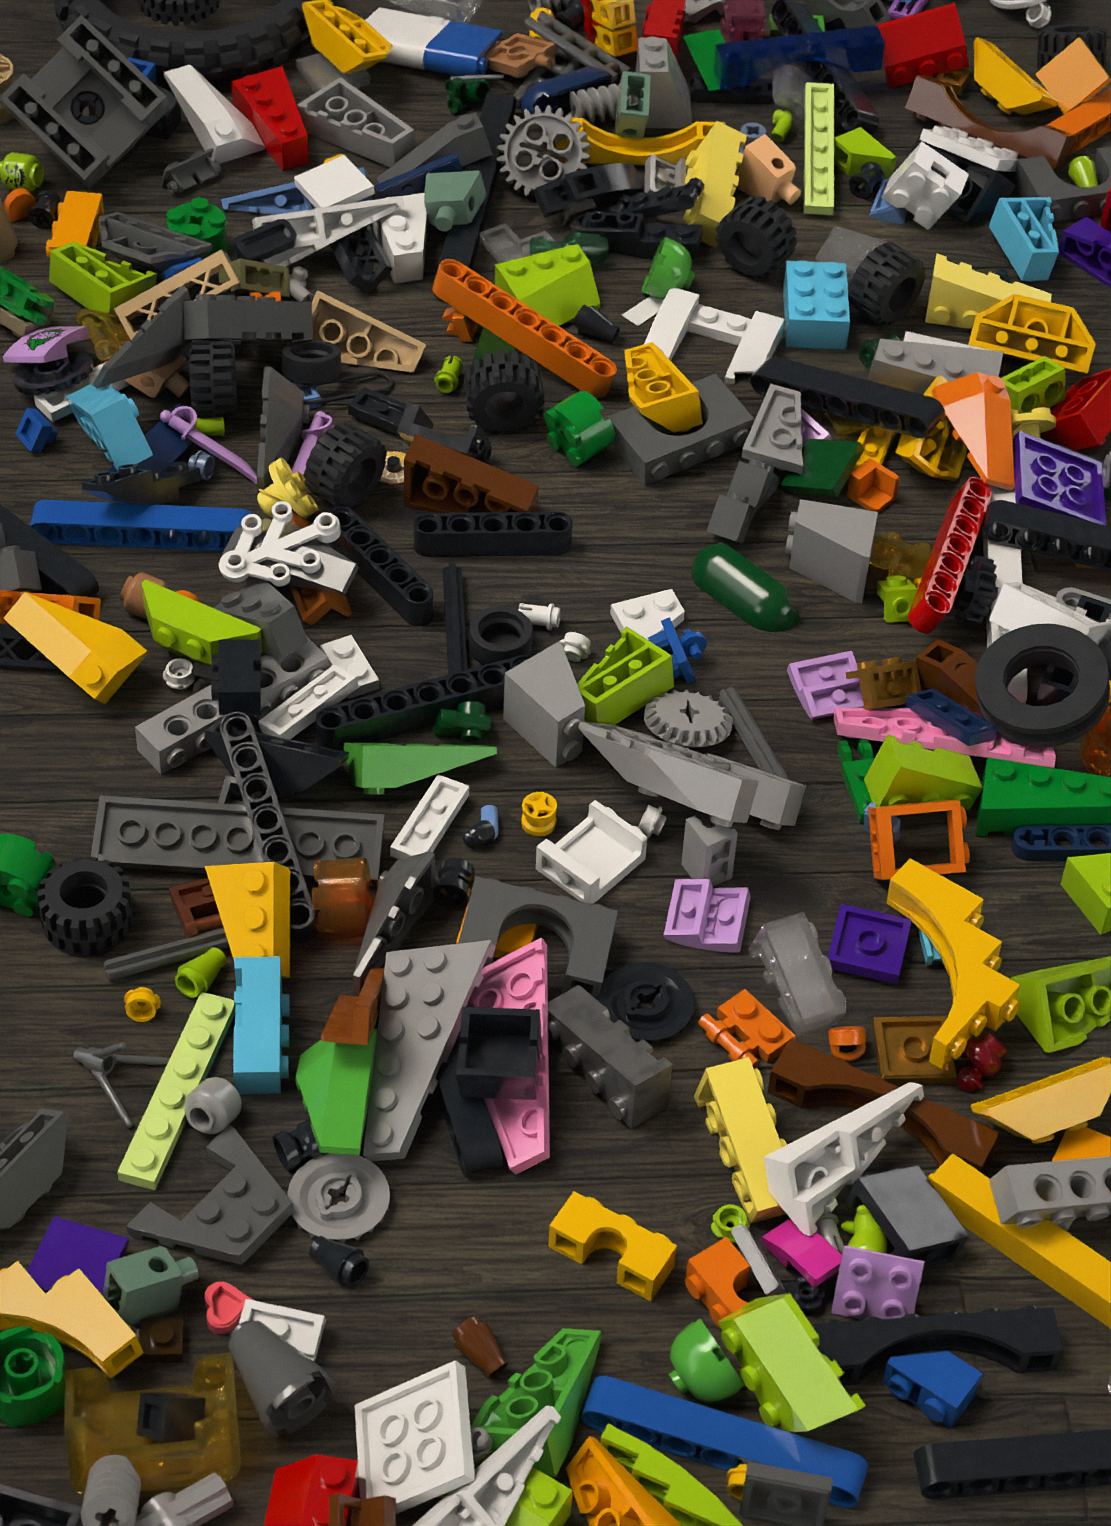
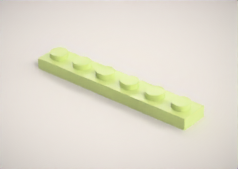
M806 82L804 214L833 215L834 84Z
M205 992L200 993L117 1171L118 1181L156 1190L187 1121L184 1102L188 1094L202 1083L209 1073L235 1015L236 1005H234V1000Z

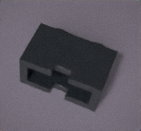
M219 640V654H212V675H218V680L211 681L212 701H218L219 715H227L231 712L261 715V640Z

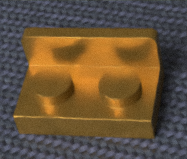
M894 657L881 660L882 666L877 665V660L857 663L858 670L846 672V679L859 678L865 710L906 704L907 695L921 692L916 661L902 663V657Z

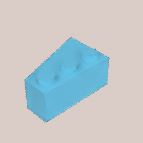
M1051 197L999 198L991 218L989 228L1021 281L1048 280L1058 256L1056 230L1052 227L1054 216L1053 213H1050Z
M235 957L234 1087L239 1095L281 1094V1079L289 1078L288 1056H282V1047H289V1025H282V1017H290L289 994H282L280 957Z

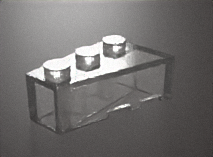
M804 912L764 924L748 949L752 958L760 956L767 969V971L763 972L766 983L774 982L781 995L777 1002L797 1037L838 1024L845 1015L847 1006L843 992L839 988L836 989L831 977V963L827 956H822L817 944V930L812 922H808Z

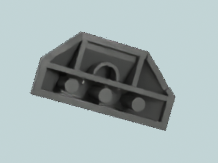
M120 212L99 216L102 247L118 259L131 263L133 268L155 271L159 277H162L163 271L172 266L203 258L213 248V244Z
M41 1108L32 1116L33 1119L21 1125L0 1143V1228H10L20 1222L28 1208L38 1198L47 1194L52 1187V1183L62 1174L68 1116L65 1112Z

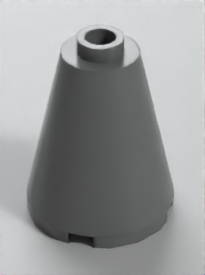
M244 1321L233 1329L228 1348L261 1424L268 1434L272 1437H279L276 1431L285 1429L288 1434L296 1432L322 1412L326 1407V1403L322 1399L329 1390L333 1395L336 1390L335 1380L327 1371L261 1321Z

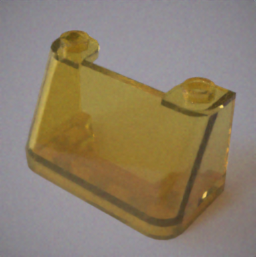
M231 1352L204 1356L197 1361L193 1368V1385L110 1393L108 1377L102 1371L96 1368L66 1370L64 1428L70 1481L73 1489L77 1493L84 1495L90 1468L97 1460L104 1456L115 1454L127 1457L133 1464V1467L140 1475V1492L191 1486L214 1472L218 1476L220 1475L224 1482L234 1478L240 1471L241 1453L234 1364ZM180 1392L206 1398L204 1420L195 1422L196 1440L161 1442L137 1436L140 1393Z

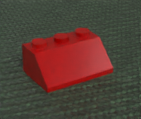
M955 3L874 25L881 66L889 89L915 82L916 76L927 75L933 77L939 73H948L969 67L966 43Z
M1111 368L1078 379L1066 392V399L1055 404L1050 410V414L1056 418V427L1040 434L1074 451L1088 447L1090 450H1093L1104 444L1106 441L1105 437L1111 432Z
M314 1455L277 1468L264 1526H329V1495L340 1493L354 1498L357 1497L359 1487L358 1460ZM344 1508V1523L346 1526H351V1510Z

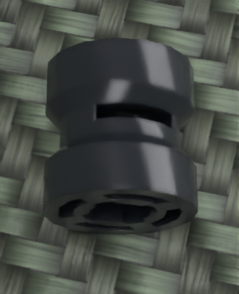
M455 857L442 861L438 872L439 879L433 891V896L439 904L448 908H461L468 903L470 886L475 876L473 865L464 859Z
M311 1120L299 1123L296 1129L291 1132L283 1130L272 1136L277 1156L287 1171L298 1167L302 1160L307 1158L315 1159L324 1155V1153L319 1151L311 1128Z

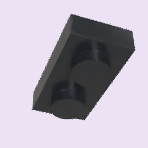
M364 387L348 404V414L399 435L397 429L407 404Z

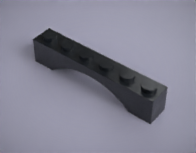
M1026 1306L1020 1310L1006 1311L991 1308L977 1313L963 1314L957 1311H949L934 1316L908 1314L901 1318L881 1319L879 1317H867L861 1321L846 1322L831 1319L814 1324L813 1326L819 1336V1345L816 1347L831 1362L834 1360L837 1362L844 1373L839 1377V1381L843 1386L858 1385L872 1371L886 1364L891 1357L931 1350L958 1351L978 1355L1000 1363L1016 1373L1057 1371L1063 1353L1062 1341L1053 1307L1039 1308L1037 1306Z

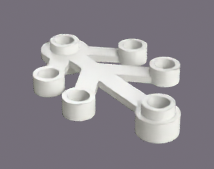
M279 501L272 507L273 520L261 547L250 551L254 538L261 534L263 528L259 516L255 514L246 515L241 522L243 532L235 550L228 551L220 558V572L231 582H241L248 576L271 581L272 584L279 587L287 585L291 579L287 565L302 568L306 573H315L321 567L320 556L316 551L307 550L300 554L288 550L315 538L323 543L334 542L341 534L339 519L331 513H321L312 525L280 538L286 523L291 521L293 514L291 505L288 502ZM279 511H287L284 515L277 514ZM252 523L257 524V526L253 528L247 527L249 524ZM310 559L315 560V562L312 564L305 563L307 560ZM264 560L279 562L271 568L257 564ZM234 563H240L239 565H236V566L231 565V564H234ZM277 573H284V574H285V575L282 576V577H276V576H275Z

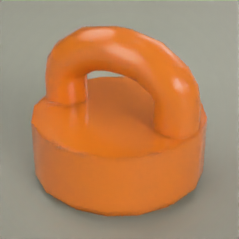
M844 1026L831 1028L828 1031L830 1051L834 1058L851 1062L858 1060L864 1054L866 1048V1029L864 1027ZM839 1045H856V1049L853 1052L846 1053L840 1051Z

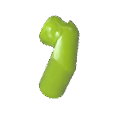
M778 109L772 117L773 123L776 126L771 133V137L777 142H783L791 129L793 119L790 111Z

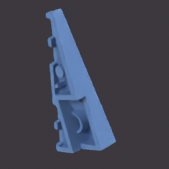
M364 167L358 168V170L368 179L366 169ZM294 182L221 199L224 210L278 215L313 210L315 208L295 186ZM372 195L358 202L373 200Z

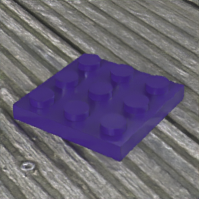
M1018 431L1013 438L1015 502L1106 525L1102 462Z

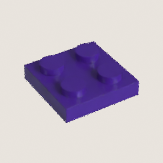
M841 904L827 957L826 968L898 984L911 920Z

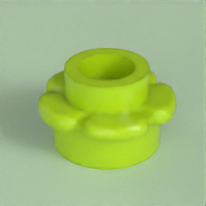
M724 1205L713 1215L714 1222L711 1224V1229L718 1238L727 1237L733 1243L736 1241L730 1232L732 1229L743 1224L750 1230L747 1215L739 1206ZM727 1224H732L734 1226L732 1228L727 1227Z

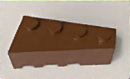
M415 435L404 458L405 507L432 513L536 512L538 509L539 485L420 435Z

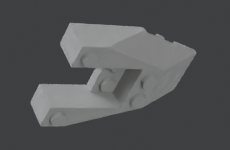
M579 722V730L627 782L639 786L638 792L654 797H658V795L664 796L700 812L712 815L711 822L726 827H732L733 822L747 823L749 815L761 818L760 825L775 830H780L781 825L795 826L806 785L709 753L705 755L690 750L689 747L655 739L653 736L616 725Z

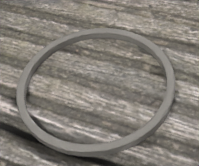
M471 75L456 77H460L462 80L470 78L498 79L504 78V75Z

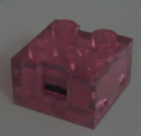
M723 0V12L725 13L724 18H721L720 33L734 61L760 63L765 24L764 0Z

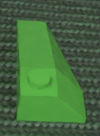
M344 742L343 750L349 752V758L346 762L352 786L363 788V794L374 795L384 794L385 788H397L497 754V747L487 745L440 744L439 746H434L430 744H406V746H403L401 744L350 742Z
M373 1029L367 1045L320 1040L300 1055L296 1073V1085L298 1090H301L304 1108L308 1110L311 1118V1128L320 1153L360 1155L370 1099L377 1029Z
M563 1328L534 1355L535 1363L523 1375L516 1372L508 1380L509 1388L499 1397L492 1395L483 1403L470 1430L475 1427L486 1429L492 1438L491 1451L495 1452L545 1406H553L561 1416L558 1424L553 1426L542 1447L544 1451L540 1459L534 1462L532 1467L549 1477H556L571 1447L602 1340L601 1331Z

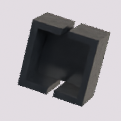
M463 1007L460 1031L461 1044H459L456 1073L459 1097L537 1100L538 1063H540L542 1037L540 1009Z

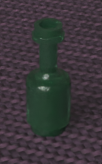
M569 233L564 237L563 242L544 241L542 236L531 239L529 246L530 254L535 255L578 244L590 263H599L600 260L604 261L608 255V241L606 237H601L598 233Z

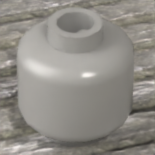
M211 1077L204 1080L188 1094L184 1102V1111L190 1125L196 1130L209 1135L218 1134L238 1117L242 1108L241 1098L233 1084L219 1077Z

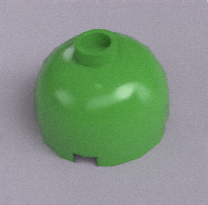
M665 237L653 258L649 276L646 275L641 292L652 297L665 299L671 288L689 289L695 273L690 271L692 259L687 249L678 242Z
M701 1319L690 1323L676 1336L670 1350V1359L675 1370L669 1373V1376L682 1395L690 1391L699 1401L715 1403L734 1396L745 1386Z

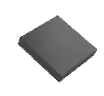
M748 1462L739 1515L789 1526H823L833 1478Z

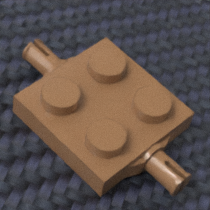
M516 33L504 41L495 42L488 52L485 53L484 58L488 61L487 69L493 70L496 73L508 74L514 78H521L537 66L553 68L555 59L552 56L557 54V48L553 42Z

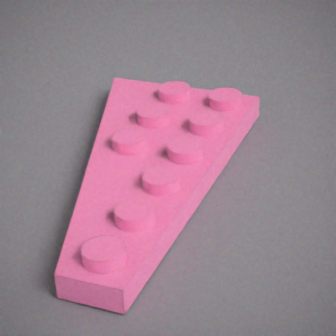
M834 708V723L837 735L848 738H862L884 742L887 734L896 736L898 742L910 744L912 741L921 743L923 748L935 750L938 747L966 755L1055 768L1056 755L1053 747H1026L1005 740L997 735L995 740L967 746L909 708H876L865 710L864 708Z
M542 937L483 967L481 971L483 979L478 989L474 988L466 1006L540 1009L542 1037L540 1063H538L537 1100L484 1098L509 1168L515 1175L550 1158L547 944Z

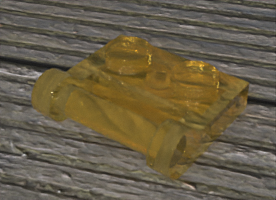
M82 309L76 314L75 318L78 325L87 326L88 335L95 346L94 352L100 360H109L127 340L131 341L116 314L92 309Z

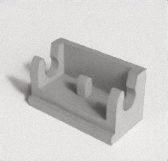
M692 816L686 819L681 865L692 879H710L712 886L731 879L738 832L734 828L730 829V827L714 823V827L707 828L703 826L701 820L696 816Z

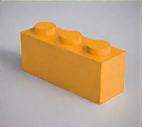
M67 191L64 202H60L58 206V221H53L52 240H47V258H50L51 250L73 241L95 249L100 233L99 216L104 215L102 194Z

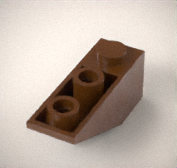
M937 639L915 657L921 689L929 690L934 688L964 708L982 717L975 686V673L978 663L964 650Z

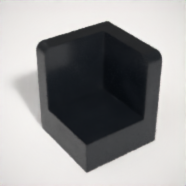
M180 1392L140 1393L136 1435L161 1442L201 1440L206 1398Z

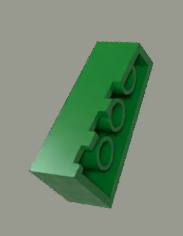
M987 757L981 783L982 790L980 792L975 836H988V832L1004 831L1005 836H1013L1017 828L1026 825H1111V777Z

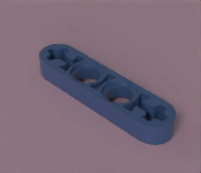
M1111 825L1021 826L1014 832L1011 850L1016 857L1026 861H1067V857L1111 853ZM1063 838L1070 841L1072 846L1067 848L1060 847L1054 840ZM1098 838L1103 840L1107 846L1095 847L1089 840Z

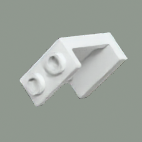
M594 800L589 804L588 817L560 841L553 844L548 839H545L537 846L536 870L580 902L594 904L645 860L647 837L638 827L631 826L617 816L611 808L604 807Z

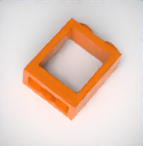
M960 800L868 807L874 878L881 880L891 879L900 869L895 868L891 816L939 811L947 812L951 863L923 866L938 874L966 872L965 863H969L970 853L967 842H963L962 828L966 827L967 817L965 808L960 806Z

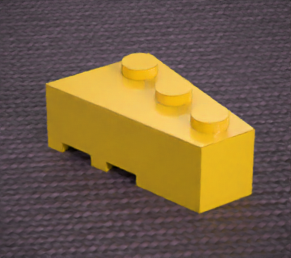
M276 862L205 866L234 962L235 957H280L281 978H290V868Z

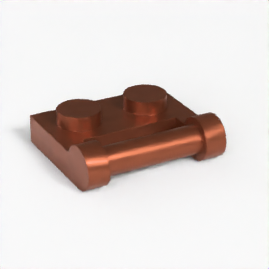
M208 878L169 888L171 901L182 924L186 938L198 936L200 933L223 927L219 913L194 920V918L218 911Z

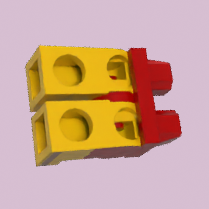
M581 0L584 7V28L588 41L614 57L638 50L637 28L633 25V23H636L633 0Z

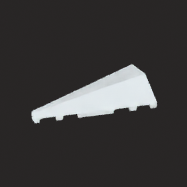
M403 196L256 217L252 220L254 229L278 219H285L289 221L297 233L295 247L262 261L263 263L286 267L403 207L404 202Z
M909 1082L764 1157L769 1193L803 1234L811 1236L818 1230L815 1225L816 1221L824 1211L832 1212L838 1205L835 1199L846 1184L852 1185L862 1175L886 1145L885 1135L893 1126L900 1127L906 1120L903 1113L914 1100H922L924 1097L923 1085Z
M545 1406L474 1470L475 1481L452 1490L413 1526H504L525 1487L523 1483L534 1462L540 1459L544 1451L542 1447L550 1431L561 1419V1416L554 1407Z

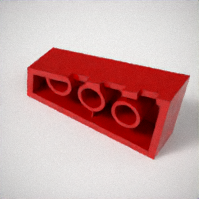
M283 66L231 81L233 106L254 125L265 145V150L281 170L285 171L308 164V135Z

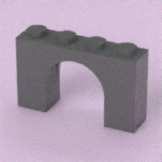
M1111 146L1097 148L1094 162L1097 180L1100 183L1098 186L1078 187L1062 181L1056 176L1045 156L1018 159L1013 183L1016 185L1022 198L1051 197L1050 213H1053V222L1103 215L1107 192L1111 188Z
M716 373L692 383L699 391L702 423L704 425L703 428L695 433L684 436L663 434L655 430L635 406L607 417V419L610 418L615 432V440L611 443L612 446L644 485L662 480L667 476L744 446L753 426L754 418Z
M475 876L458 944L491 940L496 947L500 937L512 927L522 924H537L549 928L563 940L568 951V964L561 994L580 985L597 1000L604 977L618 910L609 909L601 904H589L572 900L564 895L556 896L539 892L531 887H518L502 883L497 879H485ZM495 951L491 959L487 958L484 967L493 962Z

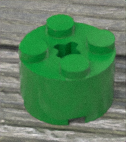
M202 197L194 198L190 203L182 204L167 211V229L213 244L212 251L201 258L202 260L221 249L225 252L227 248L225 214L218 207L209 204L207 199Z
M581 390L570 395L543 414L549 434L546 435L548 444L555 451L561 449L565 452L569 462L574 467L584 463L615 440L613 424L610 418L604 420L600 413L604 408L593 395Z
M3 833L0 834V905L13 908L16 913L22 916H32L35 909L39 907L38 890H41L40 883L43 878H48V871L56 868L55 860L47 851H45L44 855L36 851L34 848L37 843L30 839Z
M27 1326L7 1329L0 1333V1419L3 1420L5 1425L13 1428L38 1423L47 1419L63 1408L67 1400L68 1377L62 1348L57 1339L46 1331L43 1334L33 1331L32 1327Z

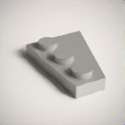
M770 384L743 446L741 458L749 460L752 458L770 466L802 474L801 393L799 391Z

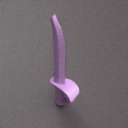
M181 406L173 410L172 413L168 410L161 412L160 419L165 423L169 422L168 425L183 434L181 437L182 441L188 438L237 469L257 485V475L242 458L194 428L197 421V414L194 409L188 406Z
M318 411L314 415L310 428L301 432V437L304 441L293 466V473L299 471L304 475L305 465L311 450L319 438L329 428L334 427L332 418L322 411Z

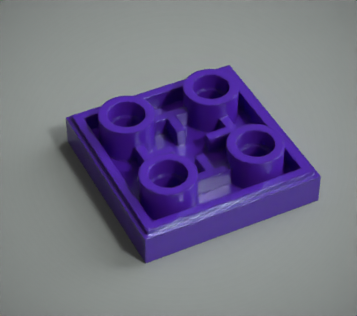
M54 1216L27 1273L46 1294L60 1278L71 1275L79 1268L103 1296L107 1262L124 1257L129 1247V1240L120 1235Z

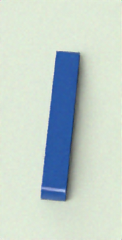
M40 500L33 506L29 526L53 544L224 552L236 527L242 526V519L246 515L253 514V512L238 508Z
M599 1376L594 1379L581 1414L582 1421L597 1431L604 1432L606 1426L610 1424L647 1443L654 1449L727 1472L730 1469L737 1468L740 1464L753 1462L832 1477L829 1504L844 1508H851L858 1504L868 1469L867 1461L851 1451L607 1376Z

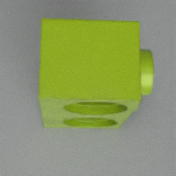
M1046 356L1001 378L1004 380L1010 398L1011 410H1018L1019 414L1031 413V410L1035 408H1050L1066 399V368Z

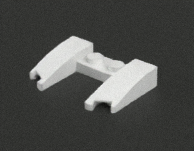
M671 288L654 319L644 344L653 342L670 361L687 331L737 345L738 348L726 373L724 382L734 384L737 373H754L773 355L782 339L784 319L756 311L752 319L741 315L698 304L699 294Z

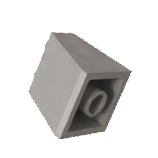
M657 37L638 38L636 73L651 74L649 117L646 128H686L693 124L690 89L667 39ZM635 96V104H636V103L638 102V100H639L637 96Z
M800 499L798 512L791 511L788 531L794 532V535H788L785 554L791 555L789 568L855 603L862 604L878 512Z
M557 642L505 672L503 719L555 768L566 761L575 759L582 752L583 733L579 730L578 725L580 721H584L585 704L564 648Z

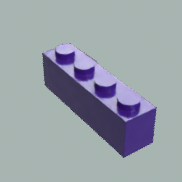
M1085 217L1063 230L1058 254L1111 288V232Z

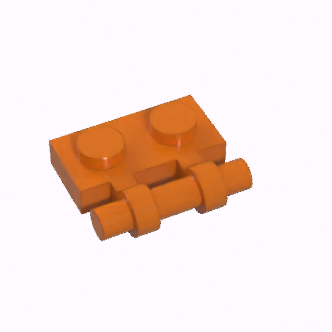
M746 989L718 1007L717 1017L720 1020L716 1021L711 1015L705 1014L698 1022V1025L706 1031V1037L713 1044L719 1043L729 1053L731 1061L749 1057L753 1069L758 1068L760 1065V1061L755 1057L756 1054L766 1063H769L782 1053L790 1039L795 1040L796 1037L792 1031ZM735 1033L743 1041L738 1042L732 1034Z

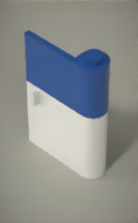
M380 7L365 20L393 45L392 51L387 58L380 62L453 76L485 75L488 61L484 58L485 53L502 36V30Z

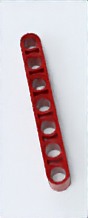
M970 477L950 501L908 614L909 623L914 629L923 634L932 633L951 610L991 499V488L978 477Z

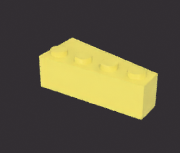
M719 121L714 124L696 151L692 150L687 157L686 166H688V173L685 178V184L691 178H698L704 183L705 188L702 194L697 197V202L693 208L685 210L683 216L685 223L702 225L703 236L701 241L713 247L718 245L716 242V236L718 235L716 229L720 224L719 222L734 208L735 198L732 196L739 182V177L735 173L737 166L742 164L743 154L739 152V149L746 143L747 135Z
M936 254L925 323L972 329L977 314L1013 294L1051 302L1052 294L1016 281L1013 284L1000 279V275L991 272L985 275L972 270L971 265L963 262L957 265L946 261V256Z
M747 1057L706 1068L694 1098L698 1107H707L708 1118H706L705 1123L711 1135L718 1133L720 1136L719 1154L724 1165L728 1168L734 1167L735 1173L732 1174V1183L750 1223L753 1224L786 1214L769 1193L764 1157L786 1146L787 1143L783 1138L779 1139L775 1128L777 1120L774 1108L770 1103L766 1104L762 1093L764 1085L761 1073L757 1068L753 1069L750 1058Z

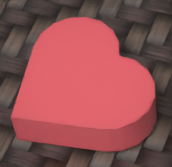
M215 1282L211 1284L205 1291L208 1328L218 1335L231 1333L239 1325L245 1299H253L229 1283Z

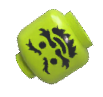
M11 152L0 162V178L4 187L9 190L23 188L33 192L43 182L44 169L35 156Z

